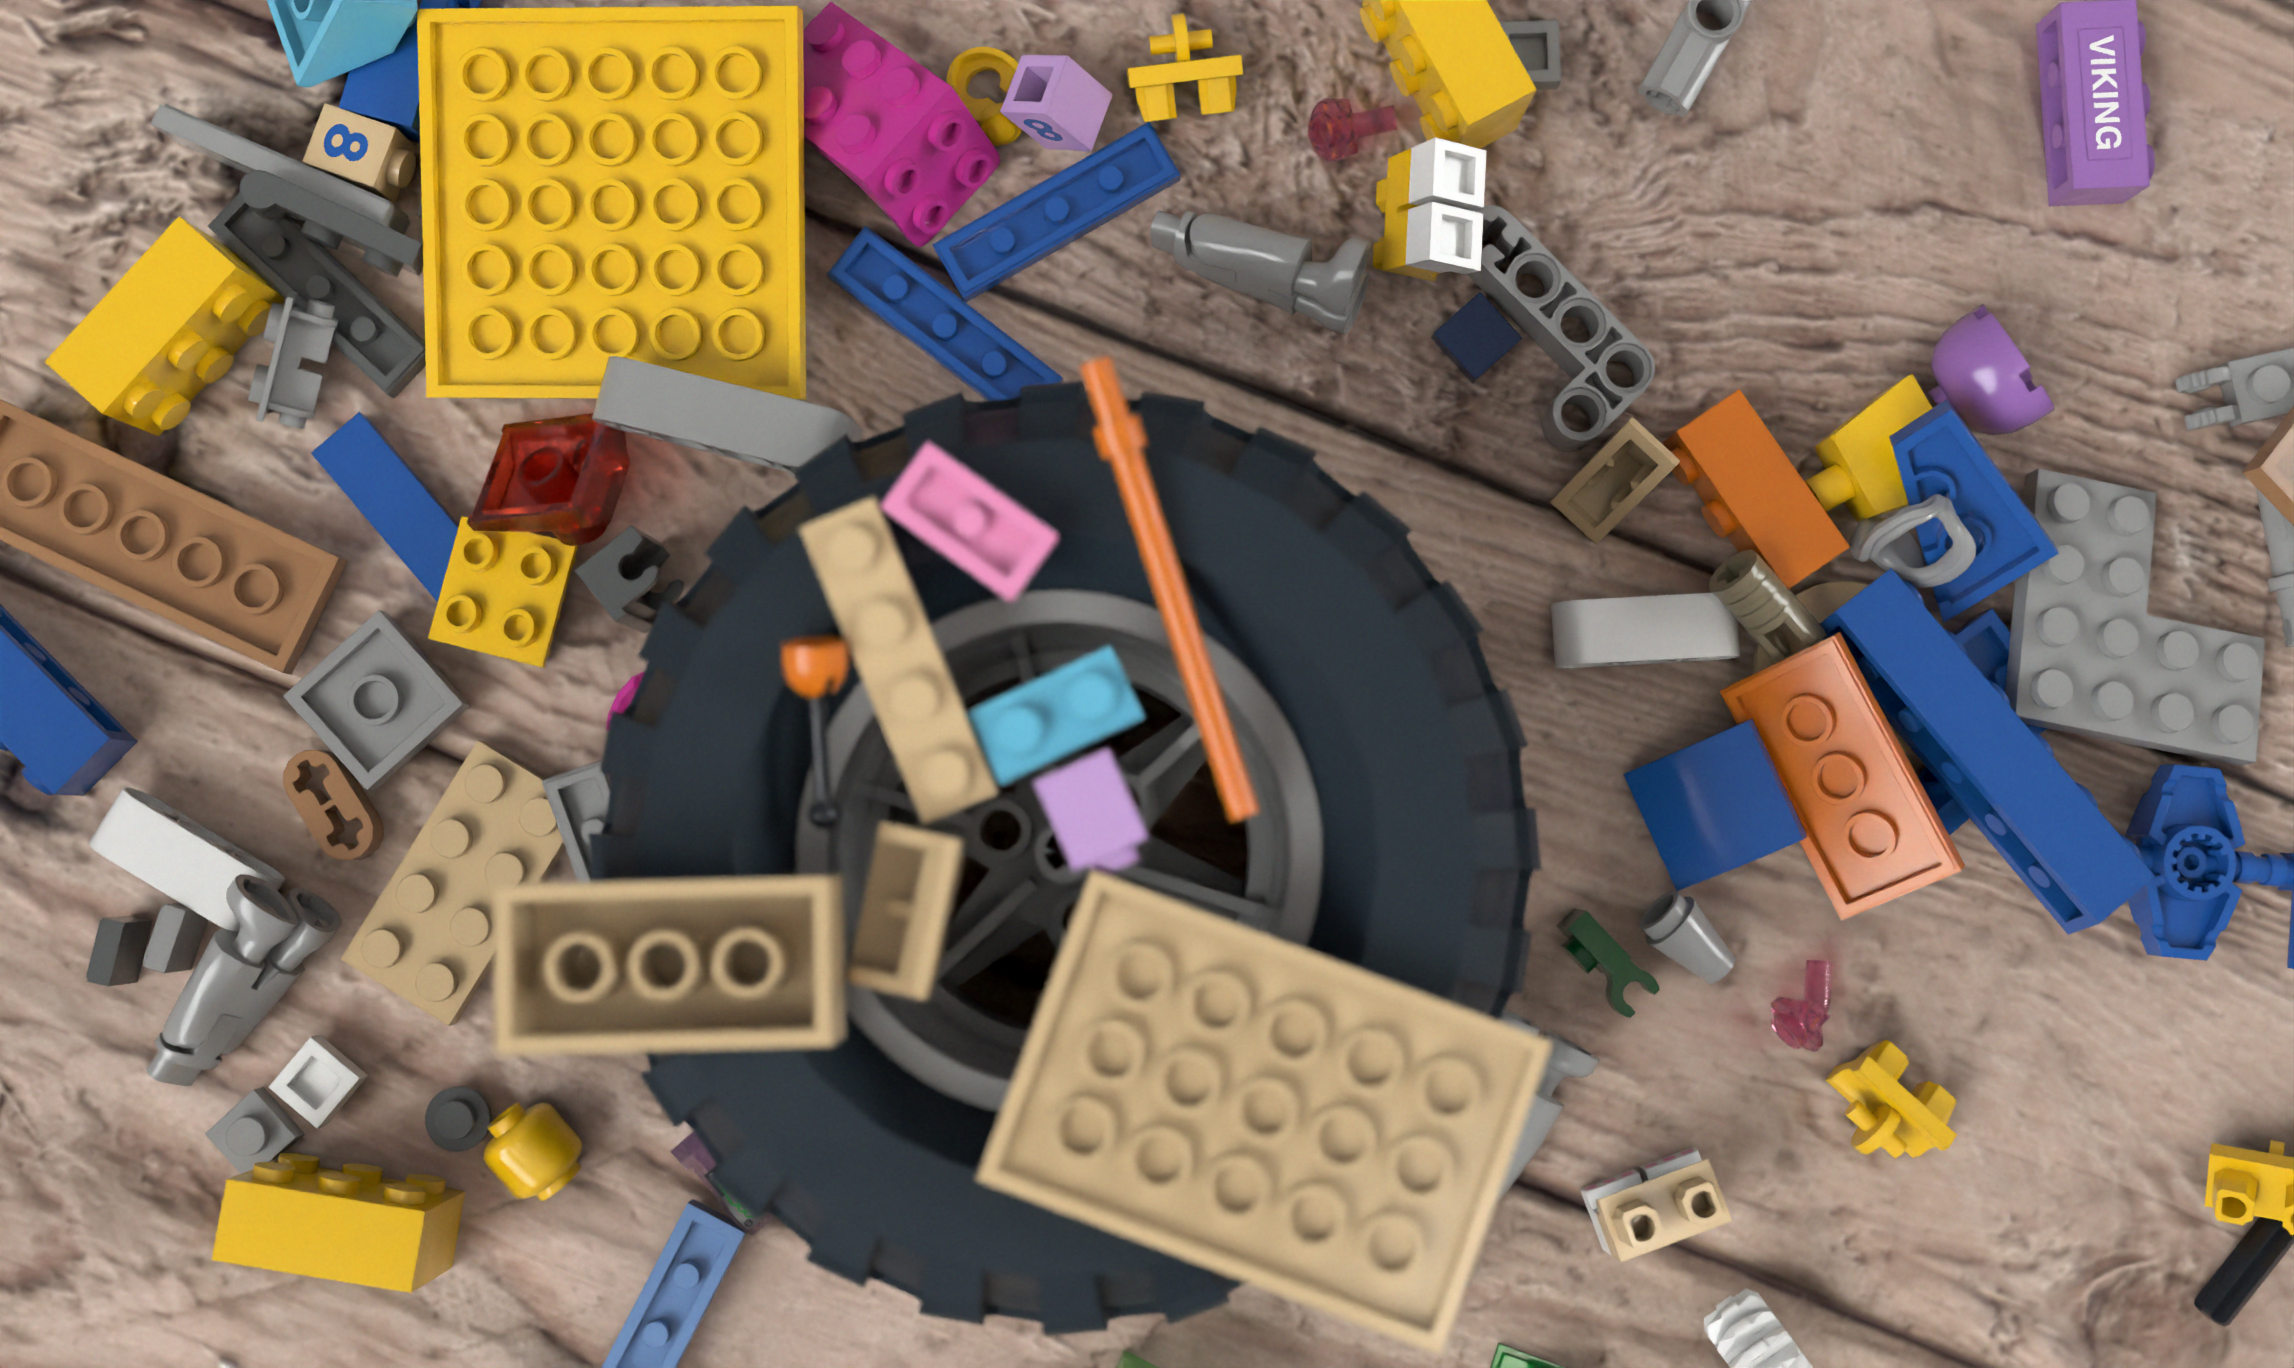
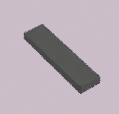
M239 193L208 225L220 239L284 299H286L291 291L298 292L295 302L296 307L307 309L309 299L334 305L333 318L338 320V325L335 327L331 343L388 396L395 398L426 366L425 341L319 242L303 235L300 232L302 226L293 218L285 215L278 220L263 219L244 202Z

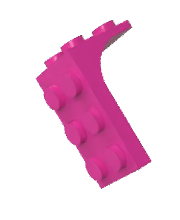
M830 1L803 30L804 142L851 178L889 216L911 243L917 247L926 245L998 168L1000 164L999 153L952 86Z

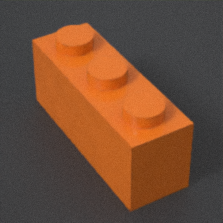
M1740 389L1662 442L1680 460L1678 465L1671 471L1673 475L1683 485L1688 486L1691 484L1705 503L1701 510L1711 529L1721 538L1728 536L1738 552L1750 549L1756 551L1788 589L1850 548L1845 538Z

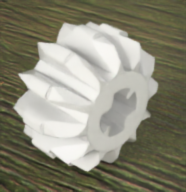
M1746 1288L1735 1297L1730 1295L1715 1306L1717 1308L1715 1311L1704 1318L1705 1332L1730 1368H1813L1762 1297L1755 1291Z

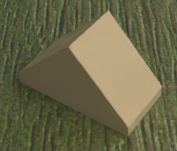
M1632 417L1601 446L1550 503L1597 545L1678 465L1680 460Z

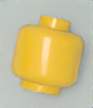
M516 1102L496 1117L487 1127L494 1137L484 1149V1161L510 1193L518 1199H526L536 1195L540 1201H544L563 1188L582 1168L581 1164L577 1161L582 1152L580 1137L549 1103L535 1104L525 1110L519 1102Z

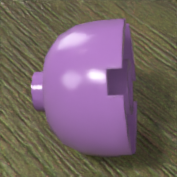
M1983 304L1950 326L1942 334L1934 347L1931 368L1938 386L1930 390L1928 394L1936 406L1947 399L1961 419L1974 431L1992 436L2014 433L2032 425L2055 410L2043 386L2040 385L2036 388L2031 381L2033 378L2029 371L2031 367L1993 314L1987 312Z

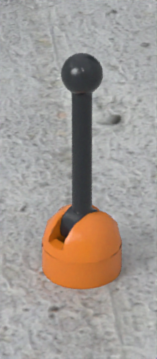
M838 637L793 639L782 643L783 669L787 682L797 692L807 696L810 700L815 802L810 806L808 816L814 827L820 830H828L838 823L840 809L831 799L825 696L836 691L845 678L848 666L847 641L844 638Z

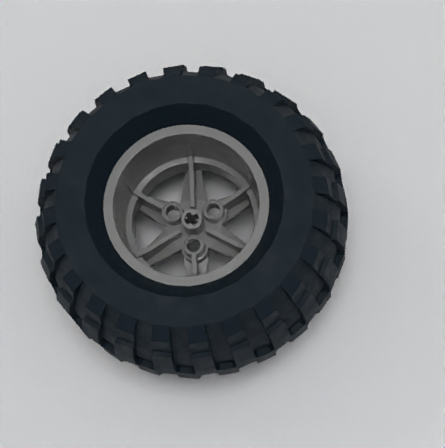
M1084 381L1022 386L1020 397L981 402L965 401L962 392L907 411L902 415L904 425L896 429L856 442H852L845 434L796 468L794 473L799 481L764 507L752 511L744 505L705 551V555L712 560L710 566L686 595L675 604L666 599L664 600L645 639L638 657L648 662L636 692L623 713L611 711L600 773L611 775L612 785L603 828L600 833H589L592 882L843 875L845 977L852 955L880 821L891 824L899 822L910 828L967 840L964 855L991 869L948 925L935 989L930 998L921 1000L906 995L849 983V979L845 978L846 1038L833 1046L646 1051L650 1068L648 1071L640 1074V1077L673 1126L677 1127L685 1122L694 1130L718 1167V1171L710 1179L757 1220L765 1213H768L780 1220L805 1241L811 1248L805 1258L806 1261L863 1288L869 1279H873L905 1292L921 1301L919 1307L921 1315L983 1325L985 1317L989 1315L1035 1321L1042 1324V1334L1044 1336L1107 1331L1109 1320L1118 1317L1157 1313L1165 1314L1166 1321L1169 1324H1173L1229 1303L1228 1293L1248 1282L976 1180L1034 1025L996 1013L976 1002L957 987L1044 928L1059 958L1069 932L1064 923V914L1072 902L1081 899L1092 868L1090 865L1073 871L1069 863L1060 867L1055 864L1051 853H1055L1057 850L1051 847L1058 835L1034 782L1084 760L1086 756L1083 748L1015 779V793L998 791L996 795L923 824L847 643L848 666L845 678L836 691L825 696L831 799L840 809V819L833 828L828 830H820L814 827L808 816L809 808L815 802L810 700L807 696L797 692L787 682L783 669L782 643L788 640L808 637L846 638L799 527L873 497L878 499L881 506L927 442H929L1059 536L1060 540L1012 604L883 511L965 710L990 694L1010 686V692L1111 645L1130 686L1143 690L1164 701L1183 715L1114 761L1124 785L1130 786L1139 796L1140 807L1137 814L1148 838L1134 844L1140 859L1107 874L1110 877L1499 1021L1512 993L1522 994L1532 933L1524 930V915L1533 870H1541L1535 808L1527 809L1520 762L1521 748L1527 747L1528 743L1507 688L1498 690L1491 676L1478 639V634L1484 631V629L1449 580L1440 583L1413 549L1407 538L1412 529L1367 492L1363 491L1356 496L1343 487L1313 460L1316 451L1263 427H1259L1255 433H1250L1206 412L1204 410L1205 401L1144 391L1140 395V400L1125 398L1124 400L1129 415L1139 416L1148 446L1141 448L1260 810L1253 815L1243 818L1247 848L1245 881L1147 834L1207 759L1208 754L1111 459L1102 460L1093 433V429L1099 427V423L1089 392L1085 390ZM1001 810L1013 813L1021 825L1020 839L1015 846L1006 851H998L992 848L985 840L983 833L984 824L988 817L994 812Z

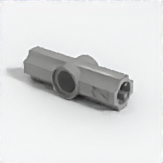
M1688 0L1638 88L1637 92L1647 100V104L1666 115L1674 114L1685 117L1729 40L1741 25L1744 14L1752 0ZM1706 12L1712 14L1718 20L1721 30L1712 31L1704 28L1699 23L1696 13Z

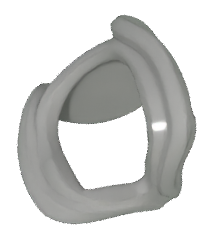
M1935 494L1920 504L1907 506L1889 518H1865L1859 522L1855 533L1849 539V550L1855 559L1865 562L1870 558L1886 571L1892 568L1899 577L1904 578L1905 581L1918 588L1933 587L1952 581L1969 568L1976 555V544L1972 535L1957 516L1951 500L1940 494ZM1936 517L1943 523L1953 541V545L1937 562L1924 567L1920 548L1908 530Z

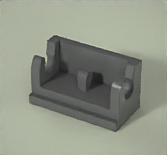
M633 525L629 526L575 570L615 622L644 634L651 629L653 625L651 620L657 616L664 600L666 599L674 603L682 594L685 585L683 581L677 579L669 583L663 592L653 593L650 590L658 581L660 568L669 558L670 554L659 541Z

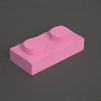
M927 442L880 506L888 515L1012 604L1060 540L1059 536L929 442Z

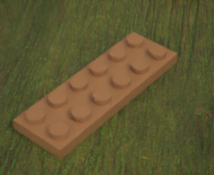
M0 399V541L270 668L292 675L342 574L347 560Z

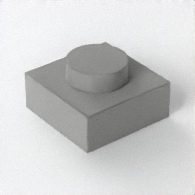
M264 1087L252 1090L208 1130L205 1135L237 1171L242 1174L252 1170L254 1163L276 1161L279 1158V1154L285 1153L305 1133Z

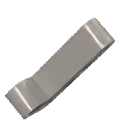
M1486 205L1483 208L1474 210V212L1483 214L1482 238L1490 233L1497 241L1494 246L1489 244L1482 249L1481 271L1467 275L1573 379L1545 410L1542 419V429L1548 442L1557 449L1568 452L1581 450L1597 438L1647 389L1653 380L1655 372L1653 356L1510 212L1499 206ZM1513 253L1516 257L1505 274H1503L1498 268L1502 262L1505 264L1510 254ZM1528 273L1538 277L1544 285V296L1531 298L1522 294L1517 288L1516 276ZM1573 317L1584 322L1588 328V341L1577 343L1566 338L1561 329V319ZM1618 361L1627 365L1634 379L1632 387L1622 388L1613 384L1607 376V362ZM1572 404L1584 409L1589 418L1588 431L1575 432L1567 428L1561 417L1562 406Z
M609 356L592 420L624 432L782 470L796 480H799L794 473L796 468L845 434L852 442L860 441L863 431L852 417L828 407L618 356Z

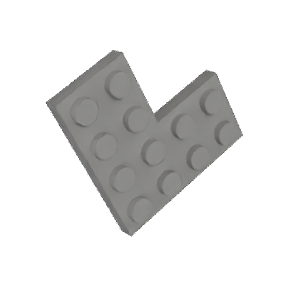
M2039 468L2026 474L2023 502L2052 539L2059 554L2030 570L2015 581L2005 687L2010 707L2027 725L2239 766L2256 763L2265 638L2147 615L2157 493Z

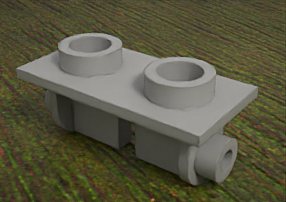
M291 291L286 297L285 305L274 302L271 305L263 339L275 342L270 366L261 364L256 366L248 401L260 403L256 421L263 422L268 414V410L272 409L280 412L278 422L295 428H305L307 418H314L315 416L314 409L323 374L299 368L301 358L326 364L338 320L333 318L335 306L322 301L309 299L307 309L296 307L295 302L298 292Z

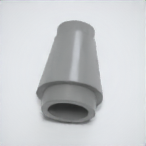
M1669 891L1653 902L1640 920V928L1647 934L1646 942L1650 946L1695 975L1702 977L1708 984L1721 980L1735 964L1736 957L1728 950L1727 945L1711 925L1696 901L1690 896L1682 897L1677 891Z

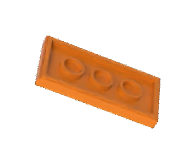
M1840 632L1720 690L1737 725L1753 719L1807 835L1805 839L1799 842L1841 921L1956 874L1965 867L1960 854Z

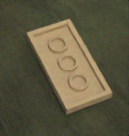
M477 740L342 955L341 960L447 1026L455 1025L494 964V886L544 883L566 848L542 784V780L545 778L489 743Z

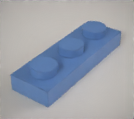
M694 1199L690 1200L602 1368H677L737 1254L748 1229Z

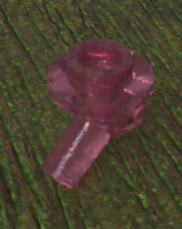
M1325 98L1319 101L1312 110L1308 123V136L1311 144L1319 156L1326 161L1332 162L1341 161L1347 156L1358 153L1357 138L1398 130L1394 105L1353 113L1349 99Z
M1806 960L1804 1000L1778 997L1771 1002V1010L1774 1018L1771 1019V1025L1779 1038L1793 1049L1798 1050L1803 1047L1808 1051L1815 1052L1823 1046V1024L1830 1018L1827 1013L1831 1001L1832 962Z

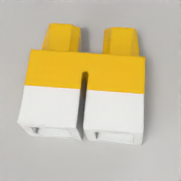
M1435 137L1388 158L1387 177L1376 184V205L1380 208L1381 213L1385 214L1384 236L1380 237L1373 244L1372 265L1376 269L1432 282L1436 281L1437 274L1451 271L1469 274L1481 271L1483 214L1474 212V210L1484 207L1486 150Z

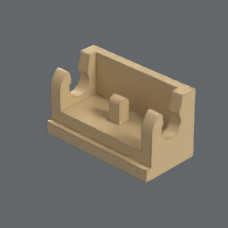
M880 821L852 955L845 978L849 979L848 982L852 984L927 1000L934 993L967 840Z

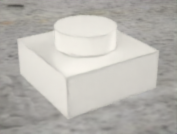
M316 1035L307 1040L271 1083L269 1088L318 1129L327 1126L368 1075L321 1035Z

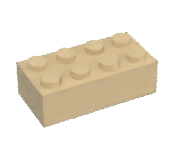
M843 875L495 885V1055L835 1045L846 1038Z

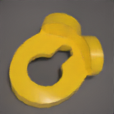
M987 46L975 47L965 50L955 57L949 66L946 77L947 84L955 90L990 142L996 146L1007 145L1020 136L1022 129L1000 112L1003 103H995L989 97L984 99L971 97L968 94V85L971 79L979 72L994 71L1000 75L999 87L1007 94L1018 63L1007 53L996 48Z

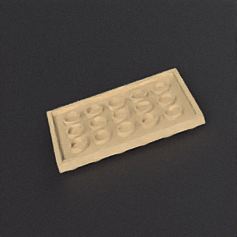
M1091 870L976 1180L1441 1355L1552 1042Z

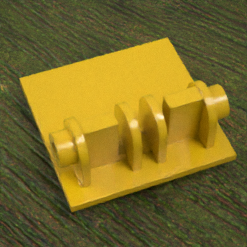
M461 516L428 639L545 668L548 656L550 657L551 654L550 648L557 622L561 618L560 611L566 599L565 593L572 567L576 562L575 556L578 544Z

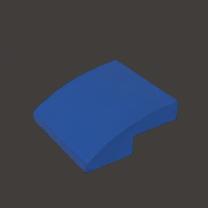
M1753 719L1623 774L1676 891L1750 863L1807 837Z

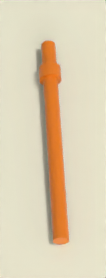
M1106 356L1081 365L1080 368L1099 423V427L1094 428L1093 433L1102 460L1111 459L1229 820H1238L1253 815L1260 810L1141 448L1148 446L1139 416L1129 415L1111 357Z

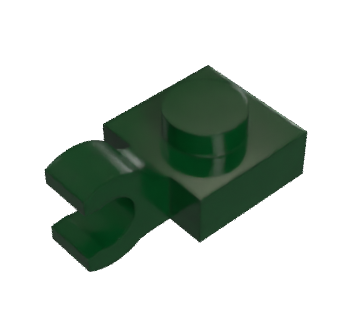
M1573 909L1557 925L1559 930L1568 938L1561 945L1568 956L1588 974L1594 968L1600 973L1605 974L1607 978L1606 998L1611 1008L1617 1013L1629 1018L1635 1014L1633 1008L1625 1002L1623 997V991L1627 984L1637 981L1645 991L1653 995L1660 990L1655 978L1648 972L1640 970L1630 960L1631 957L1586 910Z

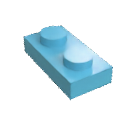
M1111 645L967 712V716L1001 786L1144 719Z

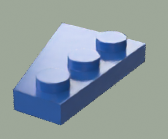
M1947 399L1889 436L1909 506L1920 504L1935 494L1949 498L1957 516L1972 535L1976 544L1974 561L1965 572L1950 582L1932 587L1943 623L2059 554L2052 539ZM1936 517L1915 527L1926 567L1937 562L1953 545V541L1943 523Z

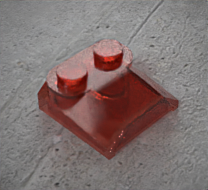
M593 413L504 424L501 430L503 433L473 514L469 515L467 524L473 531H552L561 543L568 546H578L597 540L603 535L611 522L629 469L630 457L627 453L625 432L593 421Z

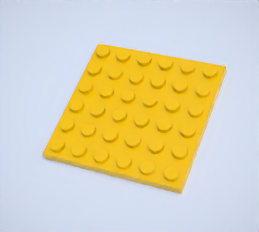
M798 6L418 9L417 35L426 397L598 399L609 356H618L796 400H806L803 10Z

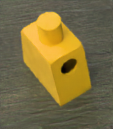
M1913 374L1882 391L1815 446L1816 453L1825 470L1806 479L1805 483L1826 512L1845 502L1853 518L1860 522L1865 518L1877 517L1909 506L1889 436L1932 409Z

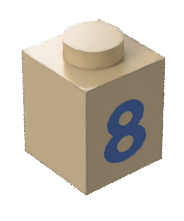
M324 103L302 162L395 204L400 188H406L413 177L416 166L414 154L416 146L393 126Z

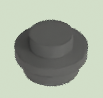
M454 1086L441 1091L431 1100L425 1114L426 1129L432 1141L439 1147L452 1152H461L477 1146L487 1136L489 1132L487 1127L492 1122V1111L487 1099L479 1091L468 1086Z

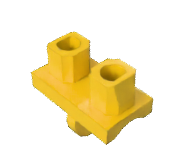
M1184 13L1171 14L1172 33L1149 36L1151 55L1174 53L1176 62L1126 68L1128 87L1135 88L1136 100L1144 122L1177 118L1173 83L1197 80L1201 115L1235 111L1237 91L1235 75L1243 74L1241 55L1190 60V51L1213 48L1211 29L1187 31Z
M1887 1040L1870 1045L1856 1060L1835 1066L1825 1080L1851 1103L1844 1113L1858 1126L1852 1136L1851 1145L1862 1155L1870 1154L1881 1146L1893 1158L1899 1157L1904 1151L1912 1158H1915L1934 1147H1937L1940 1151L1948 1150L1957 1136L1947 1126L1957 1100L1943 1087L1931 1081L1917 1084L1911 1093L1897 1082L1909 1064L1907 1056L1891 1041Z
M2271 1140L2269 1153L2211 1143L2204 1206L2214 1209V1215L2218 1221L2244 1225L2247 1222L2253 1221V1216L2283 1221L2282 1227L2287 1229L2290 1235H2294V1157L2284 1156L2285 1142Z

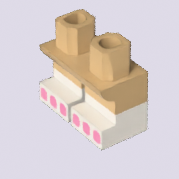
M1694 1147L1640 1166L1645 1182H1642L1639 1172L1632 1169L1580 1189L1602 1250L1620 1262L1732 1221L1709 1158L1702 1160L1699 1151Z

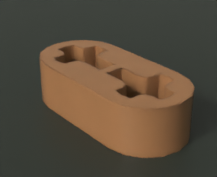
M305 750L296 754L288 761L283 772V785L286 793L316 842L328 856L337 860H362L371 856L379 849L384 838L382 820L355 776L334 753L322 750ZM310 765L318 768H328L330 774L322 782L332 798L331 800H328L321 790L306 789L304 783L312 777L311 771L308 768ZM337 810L340 811L343 818L347 821L362 822L363 828L356 833L357 840L360 843L358 846L354 843L339 842L338 836L344 832L345 828L336 813Z

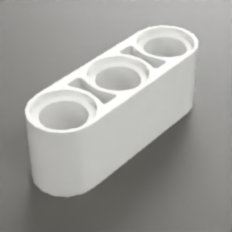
M1713 593L1584 599L1551 604L1555 668L1697 662L1740 657L1738 621Z
M130 787L122 788L89 842L90 847L106 859L211 922L235 932H239L240 922L228 906L226 900L227 889L235 877L240 874L252 875L262 879L277 891H279L286 880L280 872L193 819L161 800Z

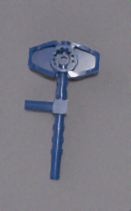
M2176 764L2160 765L2151 779L2152 783L2149 790L2142 795L2126 831V835L2136 841L2135 845L2142 855L2143 863L2155 875L2150 882L2127 900L2133 920L2140 928V939L2147 955L2207 961L2216 947L2218 935L2225 931L2242 893V890L2233 883L2251 884L2255 881L2263 886L2278 887V890L2292 891L2287 968L2294 969V853H2280V855L2264 853L2260 856H2255L2252 852L2234 851V849L2244 845L2245 840L2234 802L2229 799L2226 793L2227 784L2221 770L2218 768Z

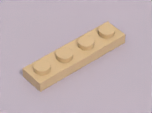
M876 497L870 498L799 527L923 824L998 794V787L878 499Z

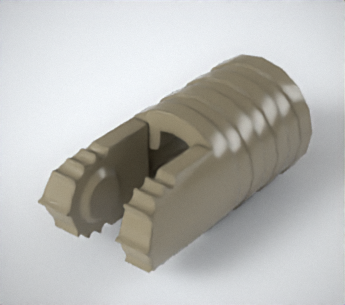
M1751 549L1743 550L1733 555L1712 575L1709 582V590L1775 662L1792 655L1790 643H1788L1782 631L1778 630V626L1783 622L1788 625L1797 637L1801 638L1802 642H1805L1806 646L1818 643L1828 636L1823 626L1762 560L1756 551Z

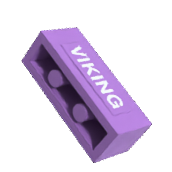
M2136 0L2060 2L2036 24L2049 207L2125 203L2150 186V179L2155 168L2154 150L2150 144H2147L2145 118L2150 108V90L2148 85L2142 82L2141 56L2146 42L2145 27L2141 21H2138Z

